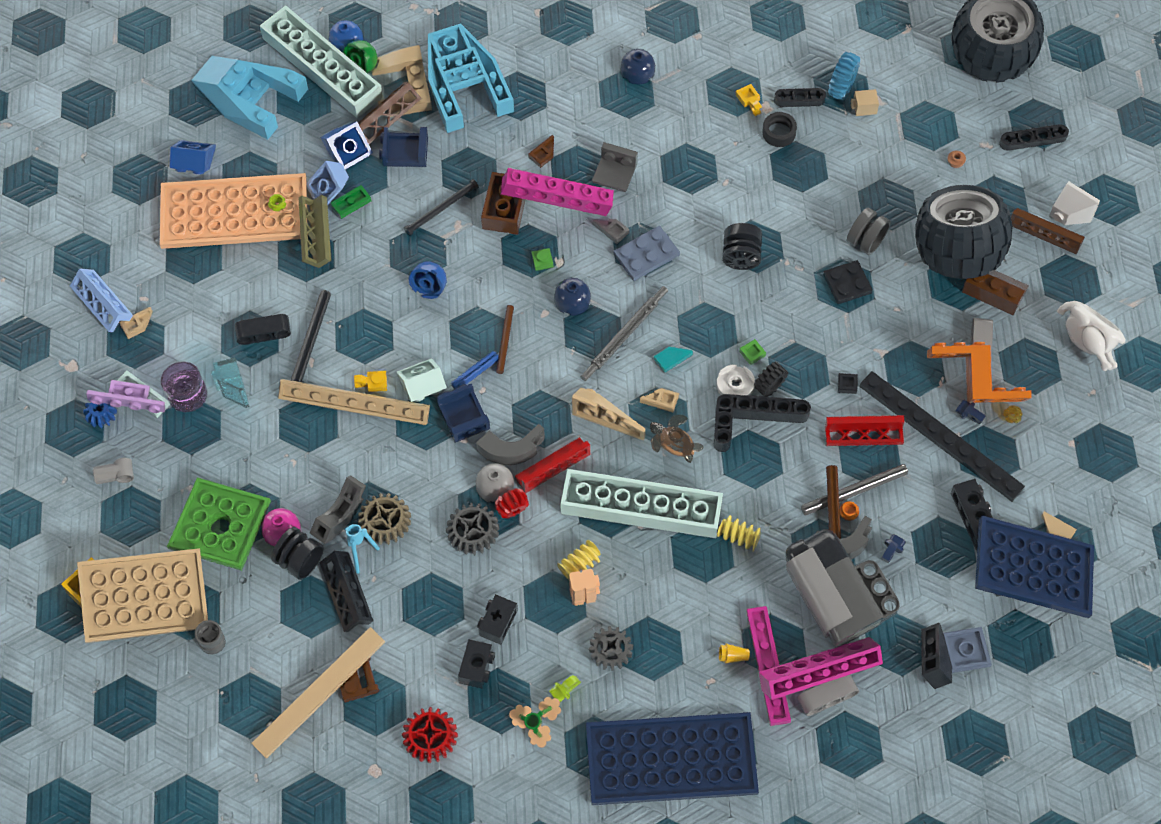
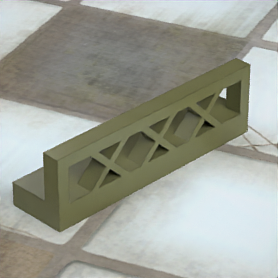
M320 195L312 200L300 196L298 200L302 262L320 268L331 261L327 197ZM305 204L310 205V212L305 207ZM306 218L311 223V228L306 223ZM307 234L312 239V244L307 239ZM308 250L313 255V259L308 257Z

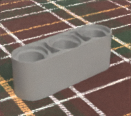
M973 318L971 345L974 342H985V345H990L992 361L993 320Z
M847 675L806 690L798 695L797 698L806 716H811L854 697L859 693V690L852 676Z

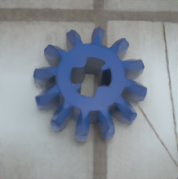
M85 403L86 409L83 410L85 419L94 428L97 425L102 428L104 424L110 426L109 421H115L114 415L117 414L115 407L106 403Z

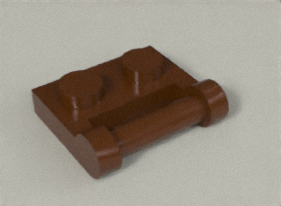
M371 658L362 665L367 682L366 688L362 689L357 671L340 686L344 703L379 692V687L375 684L369 662Z

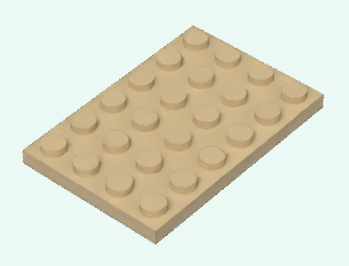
M200 548L77 562L85 643L196 630V627L201 622L208 620Z

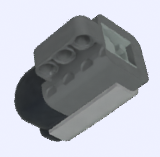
M821 530L805 540L800 539L787 547L786 570L825 638H830L835 648L855 640L897 614L900 607L899 600L878 564L873 560H867L854 566L839 538L832 530ZM871 566L875 569V573L867 575L864 572V568ZM882 584L886 590L878 593L875 591L874 586ZM891 601L895 604L896 608L889 611L885 608L884 604Z

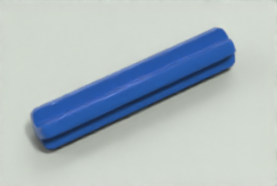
M491 351L451 382V386L455 390L461 385H467L496 363L499 356L496 352Z

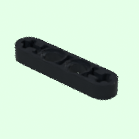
M1058 124L1006 132L1001 136L999 145L1003 150L1010 151L1062 143L1066 141L1069 129L1065 125ZM1038 134H1046L1048 138L1041 139ZM1027 136L1030 138V141L1025 142L1021 137Z

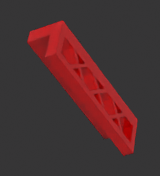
M904 415L826 417V446L903 445ZM871 431H876L881 436L878 439H871L868 434ZM890 431H898L899 439H891L887 434ZM830 432H838L842 437L839 440H830ZM851 432H857L861 437L858 440H853L848 435Z
M579 437L515 475V479L523 491L527 493L590 455V444L588 441L583 442Z

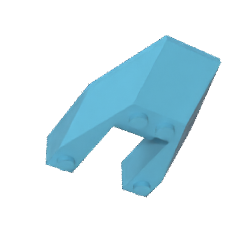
M462 24L428 34V81L447 133L464 128L463 115L453 91L481 82L485 87L497 117L514 112L513 97L496 59Z
M211 56L191 80L225 118L267 140L278 128L276 117L274 114L255 105L270 87L297 102L308 90L306 77L291 69L218 56Z

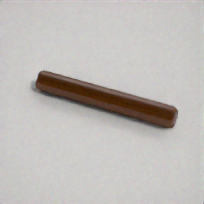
M829 465L826 467L829 529L841 539L838 467L836 465Z

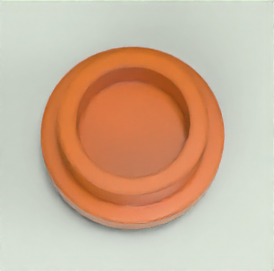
M845 502L840 506V515L845 520H855L859 515V507L854 502Z

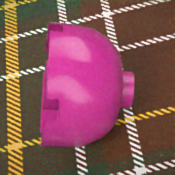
M284 508L270 511L261 523L265 542L274 547L288 529L297 527L301 530V524L297 516L292 511Z

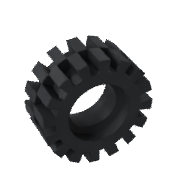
M772 362L771 365H768L762 371V374H759V378L755 380L754 388L764 397H769L785 382L788 371L778 362Z

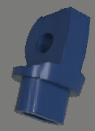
M964 399L957 407L956 412L962 415L961 418L963 420L969 417L975 423L981 424L986 415L974 408V402L969 403Z
M892 534L890 539H886L884 542L888 548L881 560L889 563L895 552L902 553L904 551L903 546L906 541Z

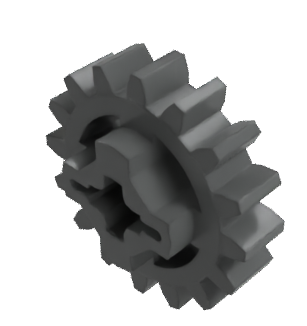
M611 626L608 627V631L601 628V634L599 635L595 632V639L590 640V645L592 646L589 647V652L593 653L591 659H597L596 666L603 664V670L607 666H610L611 671H614V666H618L621 669L622 662L628 664V658H632L631 650H633V644H629L631 637H626V631L619 633V627L615 631L612 630ZM622 643L625 647L624 652H622V649L620 648ZM598 645H600V648H602L600 654L597 649Z

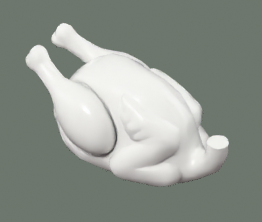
M1071 301L1061 305L1057 310L1059 314L1064 315L1066 311H1071L1066 321V328L1071 341L1082 351L1096 355L1103 371L1117 368V363L1112 356V349L1119 343L1124 344L1126 341L1121 330L1086 304Z

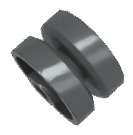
M868 207L861 212L853 223L846 241L854 247L860 245L862 252L871 255L885 238L891 221L884 216L877 218V212Z

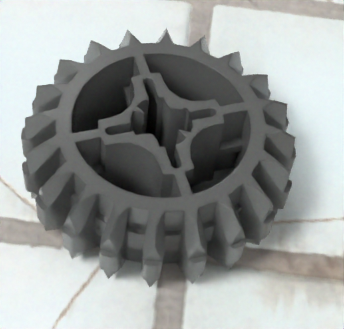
M470 503L468 508L464 504L462 505V510L456 508V514L450 515L451 520L447 521L448 527L446 528V533L449 534L447 537L449 541H452V546H457L459 552L464 549L466 555L469 551H472L474 556L477 550L483 554L484 547L490 550V544H495V538L499 536L498 519L494 517V512H488L487 506L481 509V504L479 503L476 507H473V504ZM482 521H485L489 526L487 532L481 527ZM458 526L464 530L463 537L457 533Z

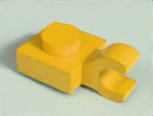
M752 84L736 90V97L744 107L750 106L754 116L761 114L759 109L762 106L758 102L760 101V95Z
M386 371L367 372V377L354 375L355 388L368 387V392L387 391Z

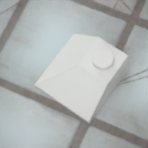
M1068 181L1054 203L1049 216L1064 225L1090 223L1093 220L1100 200Z

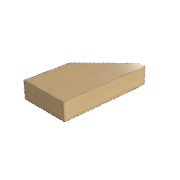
M151 307L134 314L130 321L119 322L128 339L146 330L153 312Z
M660 388L655 390L654 393L642 396L640 403L674 412L679 393Z
M1045 511L1041 516L1047 533L1071 539L1077 530Z

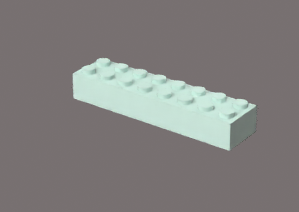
M286 5L260 25L262 38L356 118H359L383 98L381 85Z
M567 469L561 499V514L716 538L723 493Z

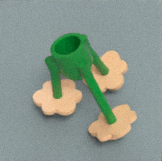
M546 697L544 701L539 703L538 707L541 711L538 713H531L529 706L522 707L517 705L516 709L511 710L509 713L510 718L513 719L512 724L514 726L518 725L520 728H529L528 736L531 738L530 743L532 745L537 744L538 747L543 748L546 746V742L551 740V736L549 735L550 728L546 725L541 726V717L555 720L557 714L561 713L560 701L557 698L551 699Z

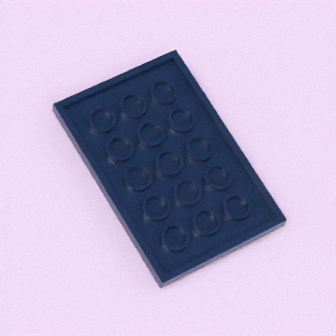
M982 516L979 519L975 589L1088 619L1092 616L1094 545Z

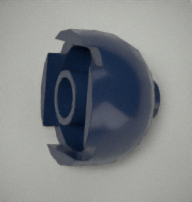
M637 48L630 50L624 55L620 71L622 77L629 80V83L640 85L649 82V79L654 77L656 65L653 56L648 51Z
M573 277L561 281L557 285L554 294V302L557 309L562 313H570L572 316L585 312L591 302L589 286L583 280Z

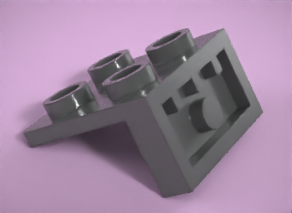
M603 142L601 160L592 182L626 192L638 164V152Z

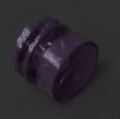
M182 361L176 362L164 370L161 376V386L174 409L181 412H190L203 405L208 396V391L195 365Z

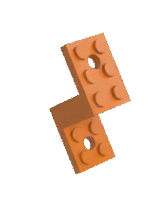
M957 342L951 346H946V343H934L927 350V358L966 357L967 401L969 403L1025 402L1032 398L1031 390L1026 391V387H1015L1011 391H1006V388H994L992 390L990 345H985V342H974L972 345L967 346L965 342Z

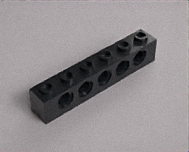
M976 479L953 485L951 496L977 552L979 521L976 517H993L991 506L983 497L982 486L977 483ZM968 500H973L976 504H971Z

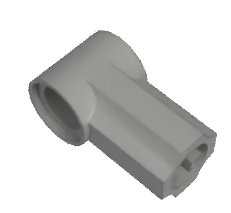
M120 458L113 464L94 467L93 475L96 484L113 481L119 483L133 481L132 460Z

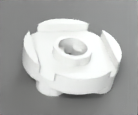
M728 365L718 375L717 390L720 395L750 396L754 391V375L744 366L742 368L737 367V365ZM732 380L740 381L739 386H733Z

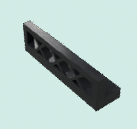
M334 550L319 563L343 631L349 632L358 624L369 625L374 620L349 552ZM331 561L333 563L332 572L329 571L327 565ZM336 578L339 580L338 589L334 585ZM342 595L345 597L344 607L341 604ZM348 612L351 613L353 619L349 624L347 621Z

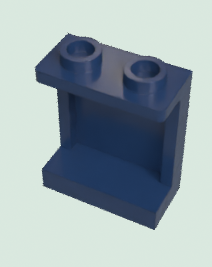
M384 127V134L381 133L380 143L383 144V148L379 149V159L383 160V166L427 167V127H420V133H390L388 127Z
M472 383L461 385L455 390L445 391L437 396L438 407L455 443L490 429V421L487 414L485 415Z

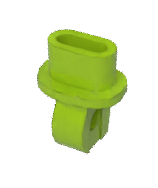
M572 675L562 684L555 682L556 686L549 690V692L560 702L565 698L568 700L570 698L569 692L576 688L581 681L577 676Z

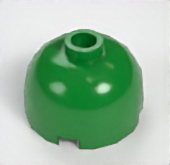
M353 41L347 44V47L343 50V54L367 74L373 71L377 65V52L367 41Z

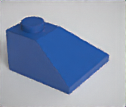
M357 121L336 128L320 137L333 160L337 163H342L345 169L373 154Z

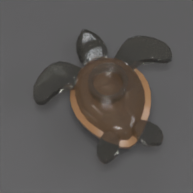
M684 415L672 416L668 421L667 428L658 422L650 423L651 432L656 434L651 440V446L657 453L662 446L669 453L684 457L688 463H691L694 451L700 452L704 447L700 443H693L688 433L678 428L679 425L686 423L688 420Z

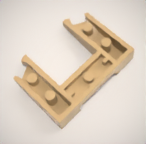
M419 45L403 48L378 57L377 68L372 71L373 76L406 70L409 84L422 98L405 114L432 110ZM410 91L404 95L405 103H411L415 99ZM394 103L391 106V114H398L401 104Z

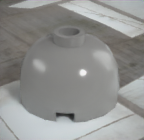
M488 464L478 472L476 490L479 496L486 502H495L499 496L514 489V477L511 471L502 464Z

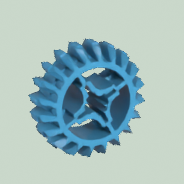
M844 52L841 55L830 80L828 89L830 96L841 100L848 96L860 67L859 56L851 52Z

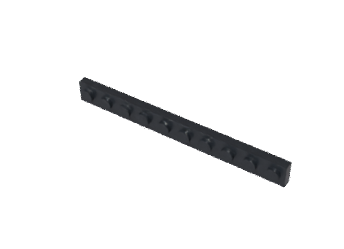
M873 371L860 383V388L896 415H904L906 423L1011 502L1024 490L1025 485Z

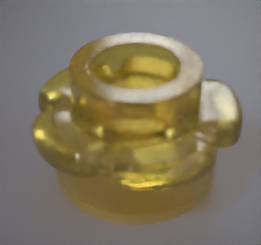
M1015 405L1009 406L1003 412V416L1008 423H1019L1023 415L1021 409Z

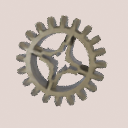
M380 493V498L377 499L375 496H372V502L366 500V506H361L362 512L358 514L360 518L358 521L359 526H361V529L366 528L370 537L374 541L378 540L380 545H382L383 541H386L389 545L392 539L397 543V537L403 538V532H408V526L411 525V513L408 512V505H404V500H399L397 495L391 498L389 493L386 497H383V494ZM375 511H377L376 516L372 517V520H370L372 514ZM400 517V520L397 523V525L392 527V524L395 521H397V518Z

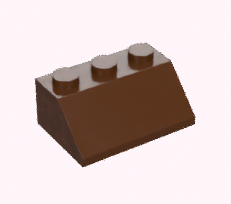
M993 270L989 274L980 277L967 278L962 293L1014 316L1029 285Z

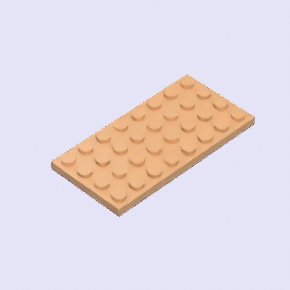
M306 173L161 183V249L301 239L298 198L300 196L307 197ZM274 194H280L286 200V207L278 212L273 211L268 206L269 199Z

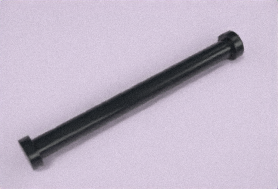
M474 179L470 180L469 184L411 225H406L404 227L405 232L411 236L413 231L473 189H478L477 182Z

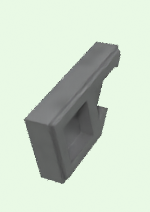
M594 219L592 221V225L616 244L629 234V229L617 219H609L608 221Z

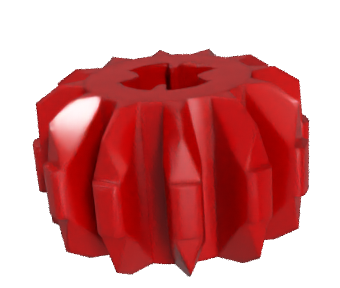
M515 488L499 496L495 501V505L502 518H510L524 511L529 506V501L522 489Z

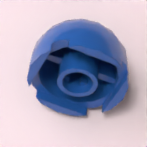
M349 20L335 23L329 31V42L342 53L347 44L356 40H364L360 27Z
M431 261L419 263L412 270L408 278L412 290L415 293L417 291L422 293L421 297L427 299L438 298L444 291L447 283L444 269L439 264Z

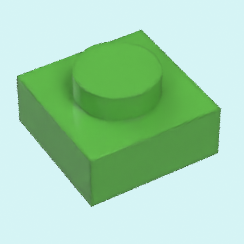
M550 248L532 251L535 271L553 268Z
M756 339L742 346L739 350L750 365L766 356L765 350Z

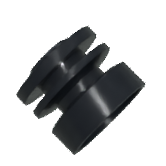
M736 223L728 226L724 230L723 263L737 270H748L757 267L761 263L763 233L761 229L749 223Z
M292 527L276 543L272 551L271 560L281 568H287L288 573L298 580H302L315 569L323 555L324 547L315 539H308L307 534L301 532L297 527Z

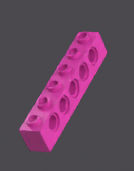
M508 168L502 178L501 194L607 216L613 206L614 190Z
M870 637L761 671L759 672L761 690L773 700L883 664L881 646Z

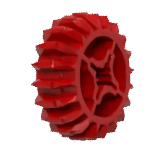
M429 707L428 712L425 713V710L421 708V714L418 715L414 712L413 716L415 719L408 718L407 722L410 725L406 724L403 726L406 731L402 733V737L405 738L403 745L408 746L406 748L408 753L413 752L412 757L414 759L419 756L420 762H423L425 758H427L428 763L432 762V758L439 762L440 755L443 758L447 757L445 751L453 752L451 746L457 744V741L454 739L458 737V733L455 732L457 726L452 724L454 722L452 717L447 718V712L441 714V710L437 708L434 713L432 707ZM426 722L424 728L417 729L421 724ZM433 722L440 723L447 731L435 728ZM430 728H431V731H432L433 735H432V737L430 738V743H429V740H428V738H427V735H428V733H430ZM413 739L425 742L426 749L418 746ZM443 741L441 745L434 748L436 742Z

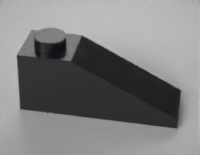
M936 623L921 629L922 676L934 689L952 683V665L941 624Z

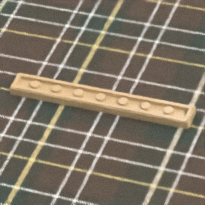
M281 379L279 385L278 399L422 425L428 424L430 405Z
M370 627L251 744L267 759L385 643L384 639Z

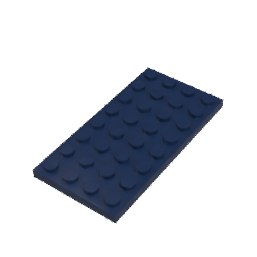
M751 712L586 722L591 806L759 794Z

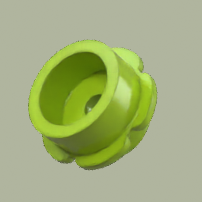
M274 194L270 197L268 206L273 211L278 212L286 207V200L282 195Z

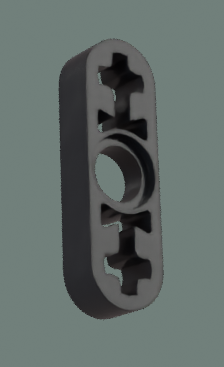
M821 88L779 89L775 92L774 103L779 107L821 106L825 103L826 92ZM803 95L805 99L797 100L795 96Z

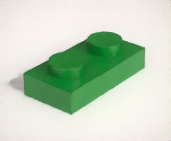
M360 185L331 202V207L342 219L372 200L367 191Z

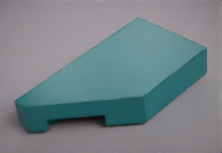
M668 347L656 354L654 360L665 373L691 357L693 351Z

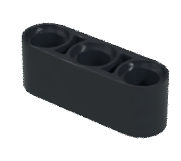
M286 314L241 320L235 323L237 343L241 345L283 339L291 335L289 317Z

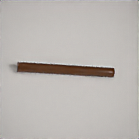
M507 305L496 370L498 374L504 373L514 306Z

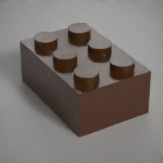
M492 172L481 215L482 229L518 235L526 199L502 195L501 188L504 173Z

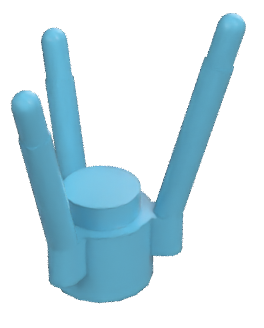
M352 524L345 530L348 546L352 548L355 570L359 574L356 545L361 544L365 537L377 551L380 548L367 533L366 528L361 529L359 525Z

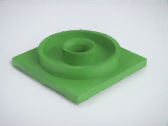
M197 477L167 548L173 551L200 548L201 559L242 571L271 500L270 498ZM219 519H225L230 523L228 531L223 534H216L211 531L213 523Z

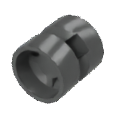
M207 620L201 622L196 627L195 638L203 652L213 655L223 650L226 639L218 623Z

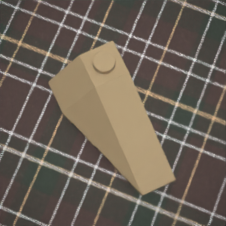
M581 387L573 394L572 415L641 440L645 439L644 427L594 390Z

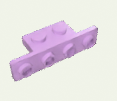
M111 380L108 393L87 390L86 393L88 401L93 404L106 403L113 407H129L132 410L145 409L152 413L165 412V402L148 399L150 386Z

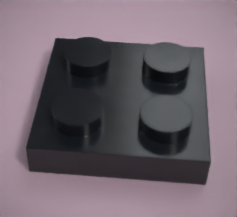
M858 260L823 272L837 304L872 294L873 289Z

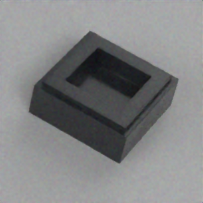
M839 373L838 393L857 394L858 374Z

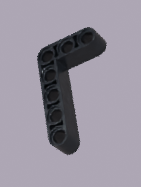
M722 394L716 401L714 448L719 452H726L730 449L733 419L804 423L809 419L811 405L803 399ZM722 404H726V405H728L729 407H725V408H724V407H722L721 405H722ZM740 406H746L748 408L742 409ZM765 407L767 410H761L759 408ZM783 408V409H785L786 411L782 412V411H779L778 409ZM798 410H804L805 413H800ZM724 421V422H727L728 424L723 425V424H720L719 422ZM722 438H723V439H725V440H727V441H726V442H720L719 439H722Z

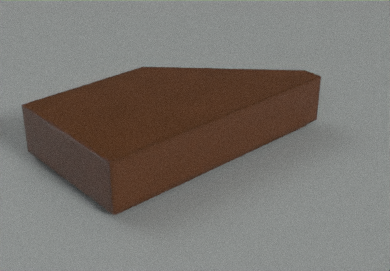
M553 135L528 154V158L540 168L554 158Z

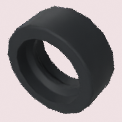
M775 112L765 118L762 133L763 138L768 144L775 147H785L794 141L797 123L790 114ZM781 123L788 126L790 132L784 136H778L770 132L769 127L773 124Z

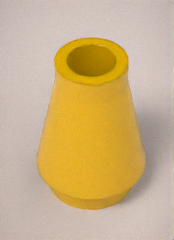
M727 643L719 647V661L732 663L749 660V649Z

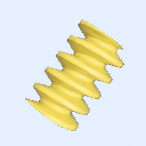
M731 515L727 519H723L718 529L717 537L723 534V539L727 540L731 536V543L736 542L738 539L739 546L745 543V548L749 549L753 545L752 550L754 552L761 536V528L753 531V525L751 524L747 529L745 521L741 525H739L738 518L731 522Z
M587 540L586 545H580L579 549L573 551V554L567 555V559H562L561 564L557 563L559 570L567 579H569V575L572 572L587 570L586 565L593 568V560L597 563L600 562L598 557L601 555L600 551L592 541Z

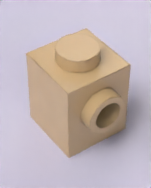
M876 89L855 91L854 99H851V108L855 109L856 116L877 114L879 101Z

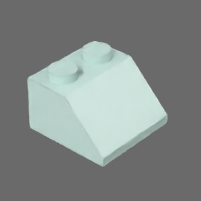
M432 358L397 371L405 393L411 402L422 401L425 399V396L440 394L443 389L447 388L440 367Z

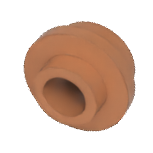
M956 150L949 153L947 160L951 167L959 168L964 165L966 156L963 152Z

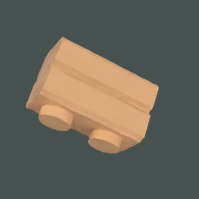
M592 569L582 570V573L580 571L570 573V593L573 604L578 606L583 605L584 602H596V595L600 594L598 575H594Z

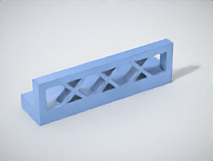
M78 270L70 287L108 332H114L119 321L131 320L132 313L94 270ZM80 280L82 281V290L78 287ZM88 291L92 292V301L89 300ZM98 303L102 304L101 313L99 312ZM108 314H111L113 317L111 323L108 322Z

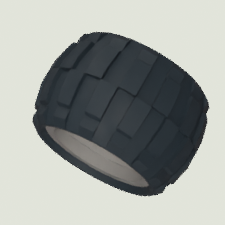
M967 0L957 13L952 29L951 39L954 54L958 63L963 65L964 70L968 74L978 77L979 80L986 82L987 80L995 81L996 83L1005 82L1007 79L1013 80L1030 68L1039 56L1044 41V22L1041 12L1038 11L1037 5L1033 0Z
M974 185L949 186L935 191L924 200L915 224L916 245L922 261L932 271L952 278L980 277L989 274V272L1001 266V262L1005 259V255L1008 254L1011 245L1013 225L1007 204L1003 202V198L989 189Z

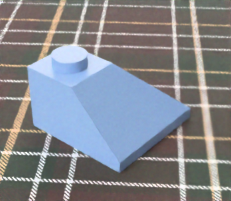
M325 161L308 180L307 188L313 200L323 195L327 197V204H329L343 189L349 176L342 163Z

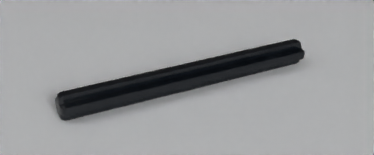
M327 290L320 292L291 381L302 382L331 297V293Z

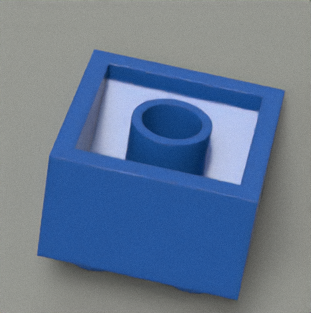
M184 140L177 142L170 147V168L175 169L177 172H186L188 170L193 171L194 174H204L211 167L216 144Z

